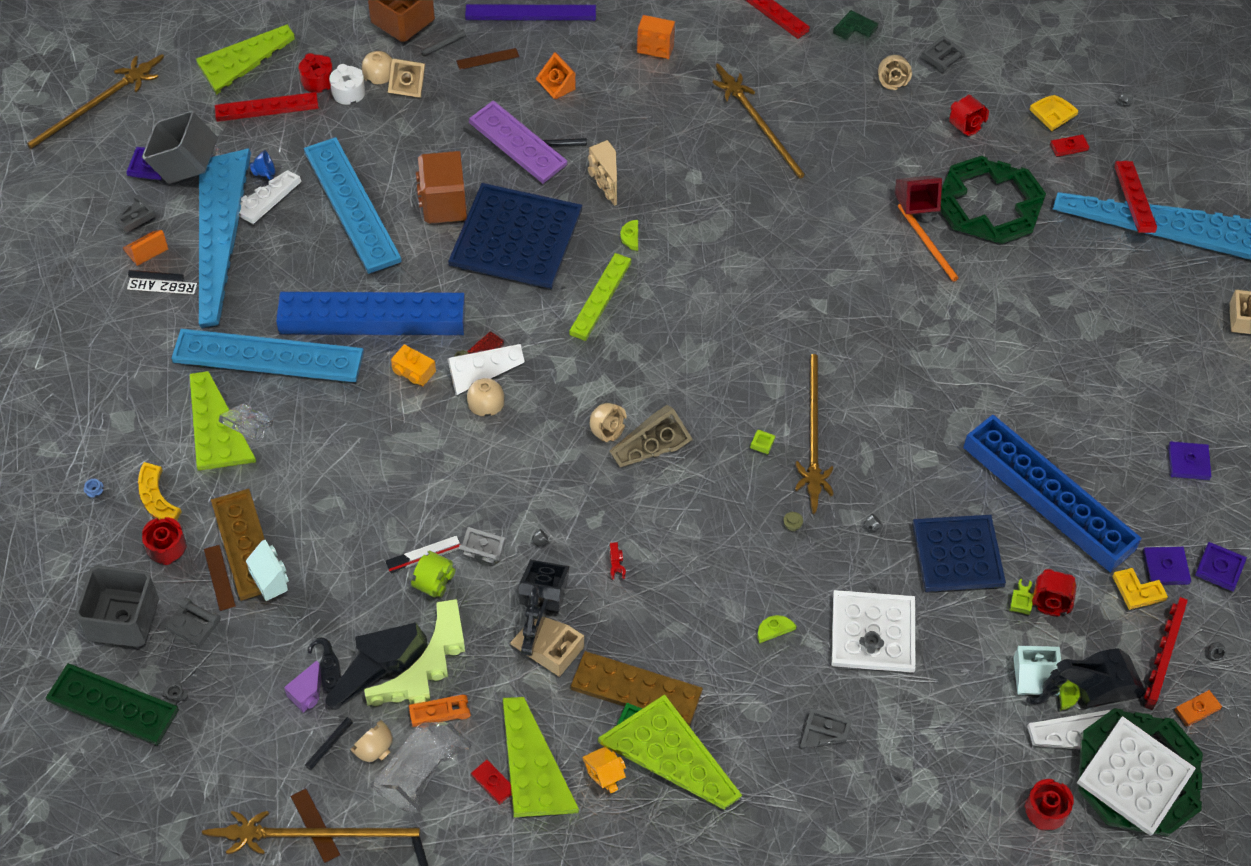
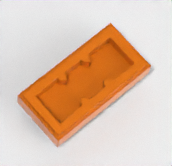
M1208 690L1177 706L1174 711L1185 726L1188 727L1221 710L1222 705L1212 692Z

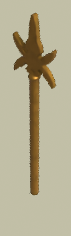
M161 54L148 62L141 63L138 68H136L138 56H135L131 62V69L120 68L114 70L115 74H125V77L28 142L29 148L32 149L125 85L137 81L135 82V92H137L142 84L141 79L154 80L158 78V74L152 75L148 73L164 58V55Z
M716 63L715 67L721 75L723 82L713 80L712 83L719 88L726 89V101H728L731 92L733 96H737V99L741 101L799 178L804 177V172L744 96L743 90L751 94H755V91L748 86L741 85L743 81L742 74L739 73L737 82H735V78L729 75L721 65Z
M816 354L810 356V467L807 469L808 472L805 471V468L798 461L795 463L798 472L804 477L797 483L795 491L805 486V483L809 484L807 485V491L810 495L813 514L816 513L818 507V496L822 489L820 485H823V489L830 496L834 494L831 486L825 481L831 475L833 466L824 471L822 475L820 474L822 470L818 464V355Z
M231 811V814L238 822L243 823L242 826L234 824L226 828L202 830V834L207 836L226 837L232 841L241 839L240 842H236L226 851L227 854L239 851L246 843L253 851L265 854L264 850L256 842H253L254 839L259 841L262 837H420V828H262L260 824L254 826L255 823H260L263 818L269 815L268 811L255 815L249 823L242 814Z

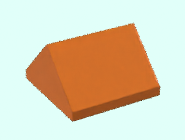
M554 52L536 77V80L554 99H558L576 90L575 72Z
M156 230L124 246L123 249L138 266L168 250L163 231Z

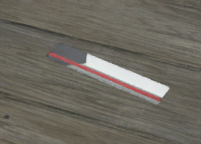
M457 536L388 559L386 564L390 573L418 564L423 555H429L427 552L429 550L442 556L459 550L460 543Z

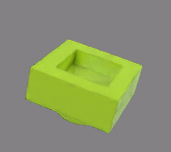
M757 430L750 448L769 454L775 441V435Z

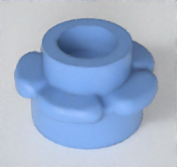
M90 479L85 483L84 492L89 497L99 496L103 492V484L97 479Z

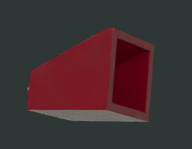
M921 176L896 179L895 195L905 214L940 211L942 178Z

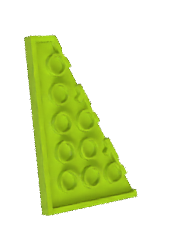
M665 694L598 738V742L602 746L723 810L742 797V794Z

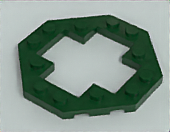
M978 156L950 166L942 186L940 211L953 230L1003 244L1033 233L1046 192L1029 169L1023 167L1017 169L1011 167L1009 163L997 161L996 163L989 161L988 157ZM989 172L997 184L1013 179L1027 199L1015 205V210L1021 218L997 226H993L985 214L969 219L955 199L967 194L968 189L962 181Z
M1114 708L1081 733L1079 778L1122 716L1148 735L1152 736L1156 733L1172 752L1196 768L1181 790L1183 796L1172 804L1153 833L1169 836L1202 810L1200 791L1202 790L1201 762L1203 760V752L1174 719L1166 717L1162 719L1152 717L1150 714L1124 712L1123 709ZM1078 784V791L1106 825L1144 832Z

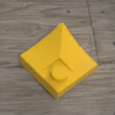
M1056 95L1045 97L1033 103L1029 109L1051 131L1078 115V110L1073 105Z

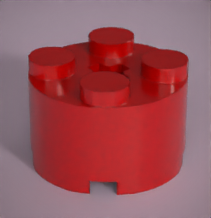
M313 53L306 54L298 67L301 84L304 86V89L311 93H321L326 88L327 90L330 89L329 78L333 72L330 57L314 55Z
M969 94L951 105L950 109L952 111L949 122L963 134L972 136L981 130L982 127L980 125L983 121L986 123L988 120L989 110Z
M165 517V519L159 520L155 518L149 521L142 530V542L146 553L151 560L157 563L170 565L181 557L187 548L182 528L178 521L173 518Z
M1045 569L1036 579L1032 599L1033 605L1036 604L1041 613L1049 616H1060L1064 612L1066 614L1070 613L1074 608L1077 589L1075 577L1070 574L1055 572L1052 569Z
M1054 779L1040 780L1031 789L1025 802V811L1029 820L1039 830H1053L1061 827L1067 821L1074 803L1073 794L1065 784L1055 782Z

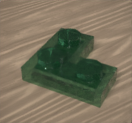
M850 10L833 28V34L846 40L855 31L870 37L878 29L879 23Z

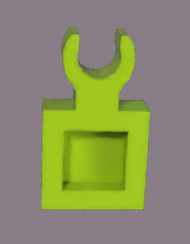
M1020 579L1017 585L1018 590H1013L1010 611L1030 615L1033 594L1028 592L1031 589L1032 582L1029 581L1028 586L1025 587L1021 584L1022 579Z

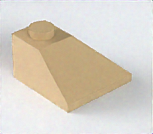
M392 59L388 93L421 98L425 64Z

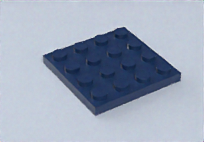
M992 515L913 519L912 525L925 592L1005 587L1006 580Z

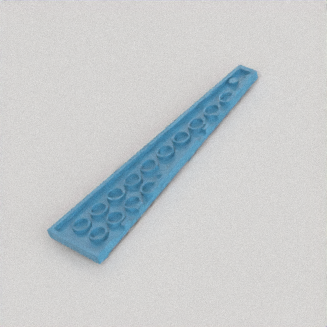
M249 148L211 157L206 173L199 175V325L201 328L219 325L225 296L224 286L228 280L227 270L231 264L229 261L230 254L233 253L239 212L241 210L240 201L244 194L243 185L246 183L245 175L246 170L249 168L251 157Z
M1057 193L1053 210L1137 231L1127 201L1125 203H1118L1114 199L1103 201L1098 200L1097 197ZM1149 204L1157 230L1156 233L1147 234L1251 260V218H1240V215L1228 217L1223 216V213L1207 214L1205 211Z

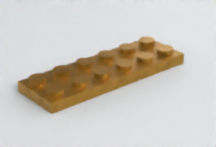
M250 489L211 499L240 601L261 595L262 593L251 576L246 563L247 558L261 541L265 540Z
M587 651L583 654L571 684V690L624 707L626 703L642 709L665 694L689 727L703 691L702 687Z

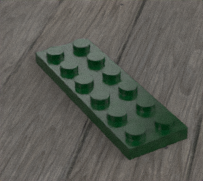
M67 663L45 697L47 702L155 745L160 743L179 711L176 705Z

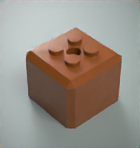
M368 0L371 23L401 42L410 39L435 19L433 0Z
M460 151L420 155L418 157L419 171L416 172V180L420 182L417 184L418 196H422L418 197L419 208L423 207L424 221L431 224L466 220V202Z

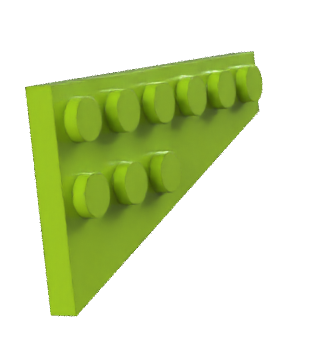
M287 24L196 58V62L217 95L223 87H229L233 84L232 81L237 77H243L261 64L260 61L265 57L267 59L271 57L272 52L277 49L281 50L295 40V36Z
M209 371L190 374L198 471L256 462L249 445Z
M503 698L502 704L514 817L578 813L579 808L525 698Z

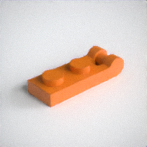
M457 695L409 705L412 727L458 718H469L471 713L470 709L467 708V695ZM457 705L459 709H452V706Z

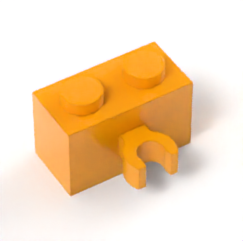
M405 344L391 359L392 370L397 375H402L412 383L419 384L422 387L436 372L435 360Z
M606 747L582 757L589 776L597 784L609 790L610 794L618 790L616 782L626 777L624 773L626 766L621 757H617L614 751L611 752Z

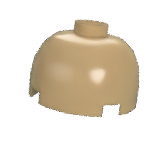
M374 51L367 54L362 61L364 79L366 81L367 79L370 80L372 84L389 82L392 63L391 56L382 51Z
M891 55L883 59L879 64L878 77L881 84L887 89L897 90V87H904L911 80V66L904 57Z
M490 378L478 379L469 387L467 403L469 409L474 414L479 416L491 414L492 416L501 411L504 406L505 396L503 389L495 380Z
M612 403L599 405L590 416L592 433L605 442L609 440L615 441L625 428L623 424L624 418H627L625 410L621 406Z
M380 720L350 750L365 762H373L378 758L382 761L391 753L389 751L393 739L391 731Z

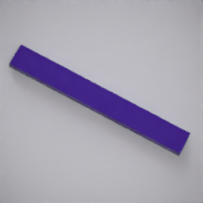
M466 4L465 19L596 20V5Z

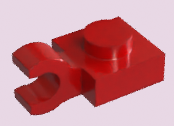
M618 542L610 543L611 579H615L616 572H620L622 579H625L626 569L619 563L623 562V552L618 550Z

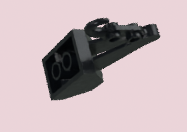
M530 559L520 581L518 593L519 604L527 607L525 613L527 619L523 629L524 640L521 654L532 656L547 612L560 611L570 566Z
M416 623L356 636V648L360 653L342 677L339 660L327 639L321 637L312 640L308 646V653L311 654L313 647L317 644H322L324 647V653L320 662L322 685L329 692L326 697V704L331 709L336 710L385 674L398 677L408 670L422 656L428 647L427 636Z
M1115 648L1099 651L1084 660L1064 659L1056 664L1057 669L1051 671V675L1043 683V693L1033 699L1028 696L1026 702L1030 705L1045 702L1050 696L1060 692V688L1067 682V679L1078 686L1086 707L1141 698L1146 691L1130 656L1121 649Z

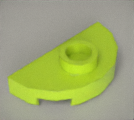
M638 220L627 222L620 232L621 242L628 246L629 249L638 251Z
M770 616L763 620L759 626L758 641L762 643L796 630L797 626L785 616Z
M1068 679L1060 688L1059 701L1061 710H1067L1075 706L1080 697L1078 686Z

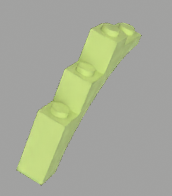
M457 599L437 602L435 631L422 656L398 677L381 685L364 689L367 706H380L387 702L397 703L404 701V699H409L410 705L431 701L428 680L438 681L448 677L445 655H458L461 652H465Z

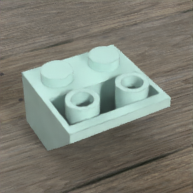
M263 540L247 558L246 563L265 601H268L288 591L286 583L289 580L285 573L286 568L281 560L278 561L276 557L278 555L273 545L269 546L266 540Z
M1017 647L1013 657L1017 695H1041L1043 693V683L1049 678L1051 671L1057 669L1056 664L1061 661L1060 647Z

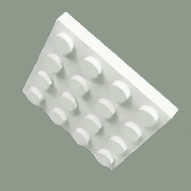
M834 590L831 666L914 673L915 596ZM869 631H875L884 641V646L877 648L873 654L868 653L866 647L859 643L860 638L864 637Z
M1122 716L1077 781V784L1151 836L1196 768Z

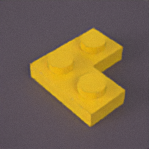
M1133 568L1117 571L1113 574V579L1129 610L1163 602L1168 598L1160 580L1141 584Z

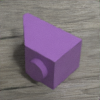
M315 661L284 687L287 697L303 713L307 709L313 708L320 698V664Z

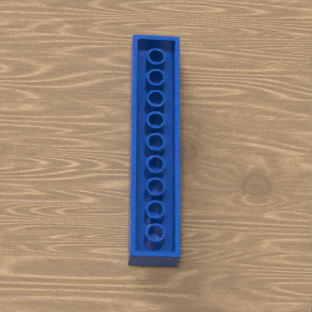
M280 292L276 322L279 334L464 335L465 295L464 293Z
M992 414L967 434L963 447L967 452L1111 573L1137 550L1142 539L1139 535L995 415Z

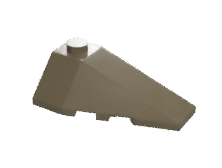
M666 405L646 419L609 452L618 466L623 467L640 462L646 458L676 451L693 439L675 410Z

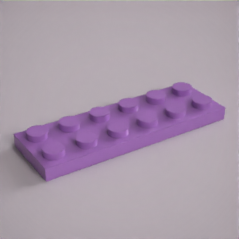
M495 101L490 102L469 118V123L542 184L567 166L565 158Z

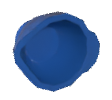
M266 150L262 151L255 158L254 162L250 163V169L254 176L261 175L269 180L274 178V163Z

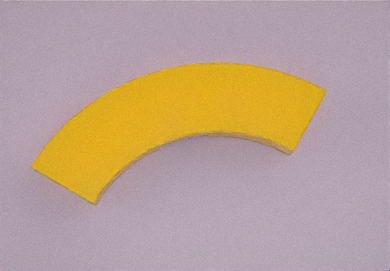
M143 462L139 472L138 484L139 495L145 509L153 518H158V520L170 517L177 521L181 514V509L168 503L162 497L159 490V480L163 471L162 467Z

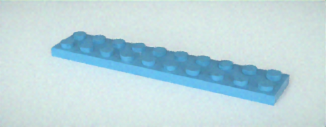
M335 137L305 147L304 153L367 273L370 274L402 262L400 254L337 138Z
M181 329L171 359L173 363L357 383L364 349Z

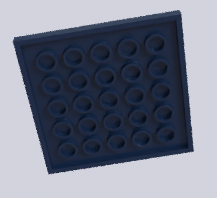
M481 183L450 255L448 264L457 268L552 289L581 215L582 205Z

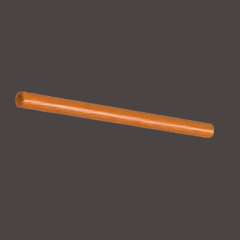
M898 204L899 210L953 282L957 281L959 277L912 214H905L901 205Z

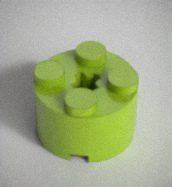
M429 550L427 551L429 555H423L416 565L413 573L416 579L411 581V586L432 597L438 596L441 598L446 591L448 580L454 577L456 569L453 568L451 560Z

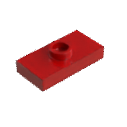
M1083 134L1051 140L1050 142L1056 157L1089 150V145Z
M488 760L471 772V776L499 805L511 796V783Z

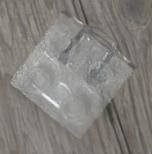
M241 404L221 414L219 417L220 423L256 441H260L263 438L266 429L273 425L274 420L265 413L258 412L246 404Z

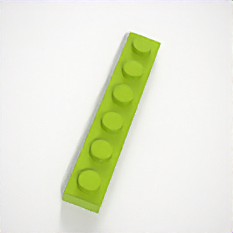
M617 253L614 254L569 330L570 336L587 341L631 265V258Z

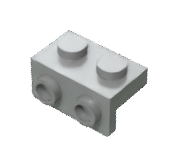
M468 527L463 544L459 545V549L464 551L463 555L474 558L476 554L482 556L483 561L493 563L494 560L500 561L507 538Z

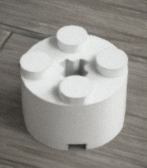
M340 64L331 73L329 78L331 92L336 102L349 105L353 101L357 103L365 96V85L361 69Z

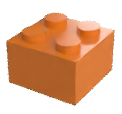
M643 15L638 26L637 53L669 59L674 47L675 21Z

